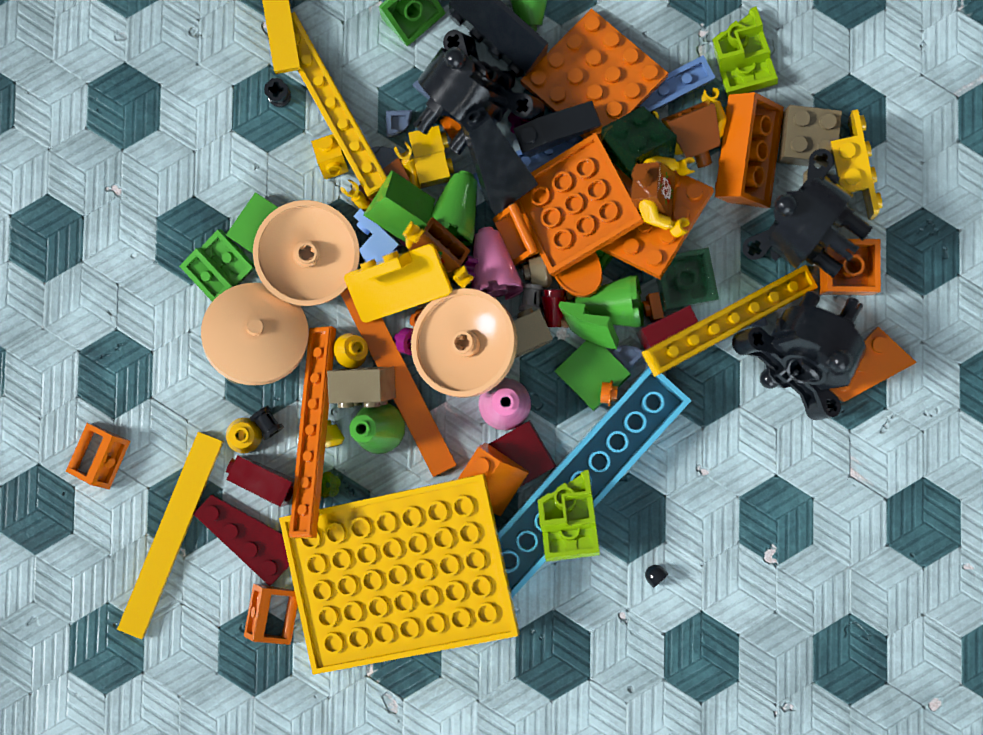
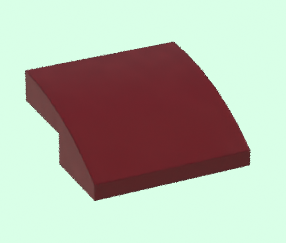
M530 420L489 443V445L529 471L521 486L556 466Z

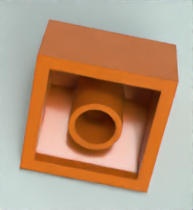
M484 443L478 446L458 479L485 474L493 513L501 516L529 474V471L488 443Z

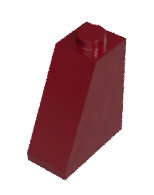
M237 455L236 459L232 458L226 469V473L229 474L226 480L279 507L289 505L293 496L294 478L243 455Z

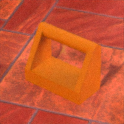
M517 203L508 206L492 218L515 266L528 261L529 258L538 254L537 246Z
M86 423L66 472L90 485L110 489L130 444V440L91 423ZM96 433L102 436L103 439L88 473H84L78 470L93 434Z
M253 584L244 637L253 642L291 645L298 608L295 590ZM271 594L289 596L282 636L264 634Z

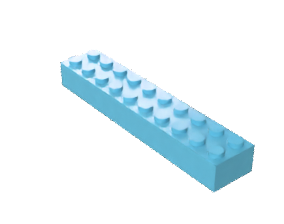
M648 366L499 529L498 536L512 598L546 561L537 500L548 493H553L562 484H567L580 476L584 470H589L595 508L692 401L662 373L654 377Z

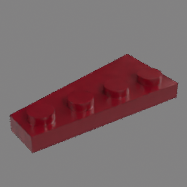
M213 494L194 512L193 515L267 585L271 586L289 567L284 539L280 531L271 528Z

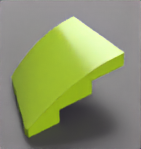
M757 6L749 10V14L739 22H733L726 31L719 33L712 39L727 98L730 94L748 93L778 84V77L771 60V51L763 32V23Z
M584 470L580 476L567 484H562L553 493H548L537 500L546 562L600 555L589 470Z

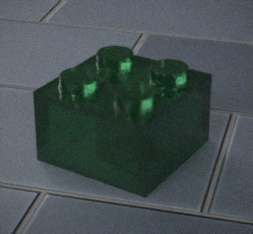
M644 106L607 124L601 130L602 142L613 163L632 181V171L636 164H641L646 159L654 156L674 158L677 135Z
M709 247L677 253L662 279L656 278L663 312L682 309L687 306L693 307L714 303L719 300Z

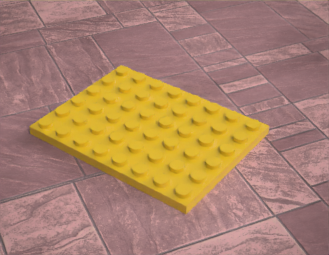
M485 474L319 509L317 538L289 537L291 515L279 518L313 675L516 637L520 634Z

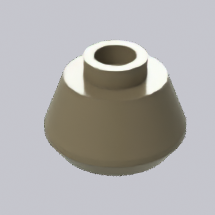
M540 254L529 258L527 264L523 265L524 279L529 280L530 284L541 285L543 288L551 285L552 275L549 274Z

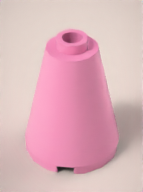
M492 227L479 229L478 233L474 235L473 257L478 259V263L474 267L476 276L471 281V289L485 292L495 299L505 295V299L508 300L523 292V283L500 232Z
M504 378L496 387L481 394L479 397V411L482 418L488 425L498 430L517 428L527 419L530 413L531 399L529 393L520 382L514 379ZM503 397L511 400L509 407H503L500 404V400Z

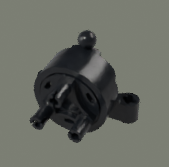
M451 30L445 35L443 39L444 48H440L418 78L420 86L430 98L426 103L427 107L413 125L418 127L417 129L427 135L440 116L443 117L445 115L460 124L461 129L448 146L458 155H461L468 146L461 121L466 119L467 115L472 111L478 110L483 106L496 125L503 119V115L508 109L514 115L527 121L543 116L545 111L543 102L538 98L526 93L512 91L511 89L515 85L513 73L501 71L497 66L491 67L485 61H480L475 40L458 30Z
M818 149L810 155L807 180L798 191L786 192V194L780 195L776 199L775 208L773 209L775 221L769 230L751 236L744 241L742 250L747 258L751 260L760 259L771 247V258L774 261L781 257L796 269L802 262L807 261L811 265L815 264L834 278L843 264L824 251L825 248L829 246L847 261L853 257L852 254L846 251L847 248L853 253L857 252L859 246H856L842 236L838 228L844 226L863 241L873 227L855 215L854 210L847 206L853 194L837 184L840 177L837 175L826 176L832 168L834 161L832 154L828 150ZM827 155L828 159L826 161L829 162L828 166L816 168L814 166L816 163L814 161L815 156ZM757 240L761 243L759 248L762 251L760 254L755 252L753 255L749 252L751 247L748 244L750 241L755 243Z
M808 291L798 306L786 309L781 317L777 319L776 326L771 335L761 327H753L737 332L732 338L733 349L740 355L758 357L766 364L767 369L760 374V383L763 387L773 389L780 385L782 388H793L800 395L806 414L810 419L822 420L835 417L840 413L841 403L838 397L829 389L849 386L866 352L865 342L860 333L855 329L854 324L860 310L863 308V304L858 303L859 300L855 298H848L840 315H836L828 310L816 307L820 297L816 293Z

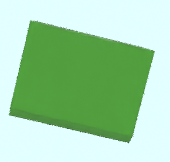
M386 0L379 6L383 21L407 47L446 14L438 0Z
M391 170L363 215L405 242L406 238L403 232L411 221L414 225H418L420 229L426 226L430 220L435 199Z

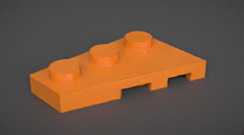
M875 327L864 339L866 352L849 386L830 388L829 390L841 402H845L917 362L882 329Z

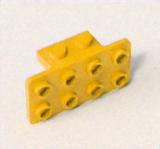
M856 109L852 110L848 118L851 137L831 141L830 145L836 174L840 177L838 184L850 193L862 190L868 220H872L879 214L883 204L880 192L876 193L874 183L877 182L875 167H870L869 157L872 156L871 145L869 141L864 140V131H866L864 115H859V111Z
M432 243L402 254H398V251L388 253L382 256L383 260L379 262L371 259L360 264V269L351 271L344 276L358 314L365 323L447 296L452 292V286L438 251Z

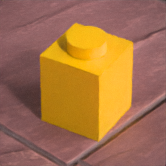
M439 125L431 127L427 135L419 130L408 133L414 158L442 151L445 153L444 148H449L446 132L440 133Z
M444 151L414 158L421 189L446 183L450 180V174L454 173L451 157L446 158Z

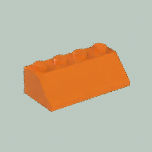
M756 92L730 94L728 96L726 106L727 121L722 136L718 175L715 184L716 198L733 204L770 208L784 111L783 106Z

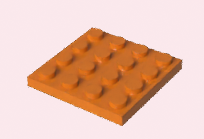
M591 8L520 82L524 88L541 100L553 113L593 101L602 126L580 136L586 139L596 132L604 143L668 78V72Z
M596 132L532 171L531 174L538 185L514 202L517 203L549 274L553 277L645 223Z
M621 145L612 161L631 195L634 166L643 163L648 157ZM674 170L675 185L671 221L675 222L680 218H687L690 221V225L683 227V229L690 232L714 190L713 187L687 175L680 176ZM645 222L599 250L661 280L689 233L681 237H674L669 228L664 230Z

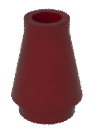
M544 289V296H541L547 327H561L563 314L559 308L560 301L566 302L567 300L565 290Z

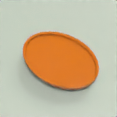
M594 252L554 277L566 292L576 297L585 298L592 296L598 291L602 283L603 274L599 258Z

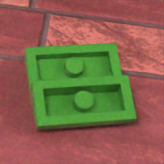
M255 192L226 236L253 254L254 239L260 225L278 207Z
M217 229L201 248H196L179 266L212 302L225 290L239 285L255 269L254 263L226 236L222 229Z
M560 301L559 308L572 332L590 343L617 350L619 338L609 316L591 315L586 304Z
M585 341L555 370V373L593 411L602 404L600 403L602 382L610 383L612 380L613 386H618L619 388L631 376V373L605 347Z

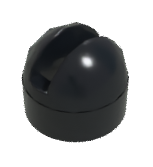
M652 565L647 568L645 578L654 588L669 573L660 565Z

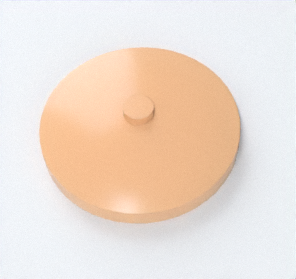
M299 200L280 206L264 219L254 239L253 260L260 280L274 296L284 302L297 306L321 305L338 297L347 288L344 280L345 274L357 270L359 264V243L352 225L338 210L318 201Z
M244 283L225 290L209 305L202 321V346L210 364L224 377L244 385H266L286 377L299 365L308 345V322L301 306L293 305L277 298L263 283Z
M467 288L452 290L449 295L432 300L419 315L411 340L414 364L423 380L443 394L461 398L484 394L496 387L505 378L513 365L517 351V332L514 321L505 306L489 294Z

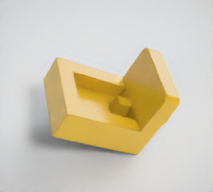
M333 134L311 141L324 179L336 177L349 171L342 150Z

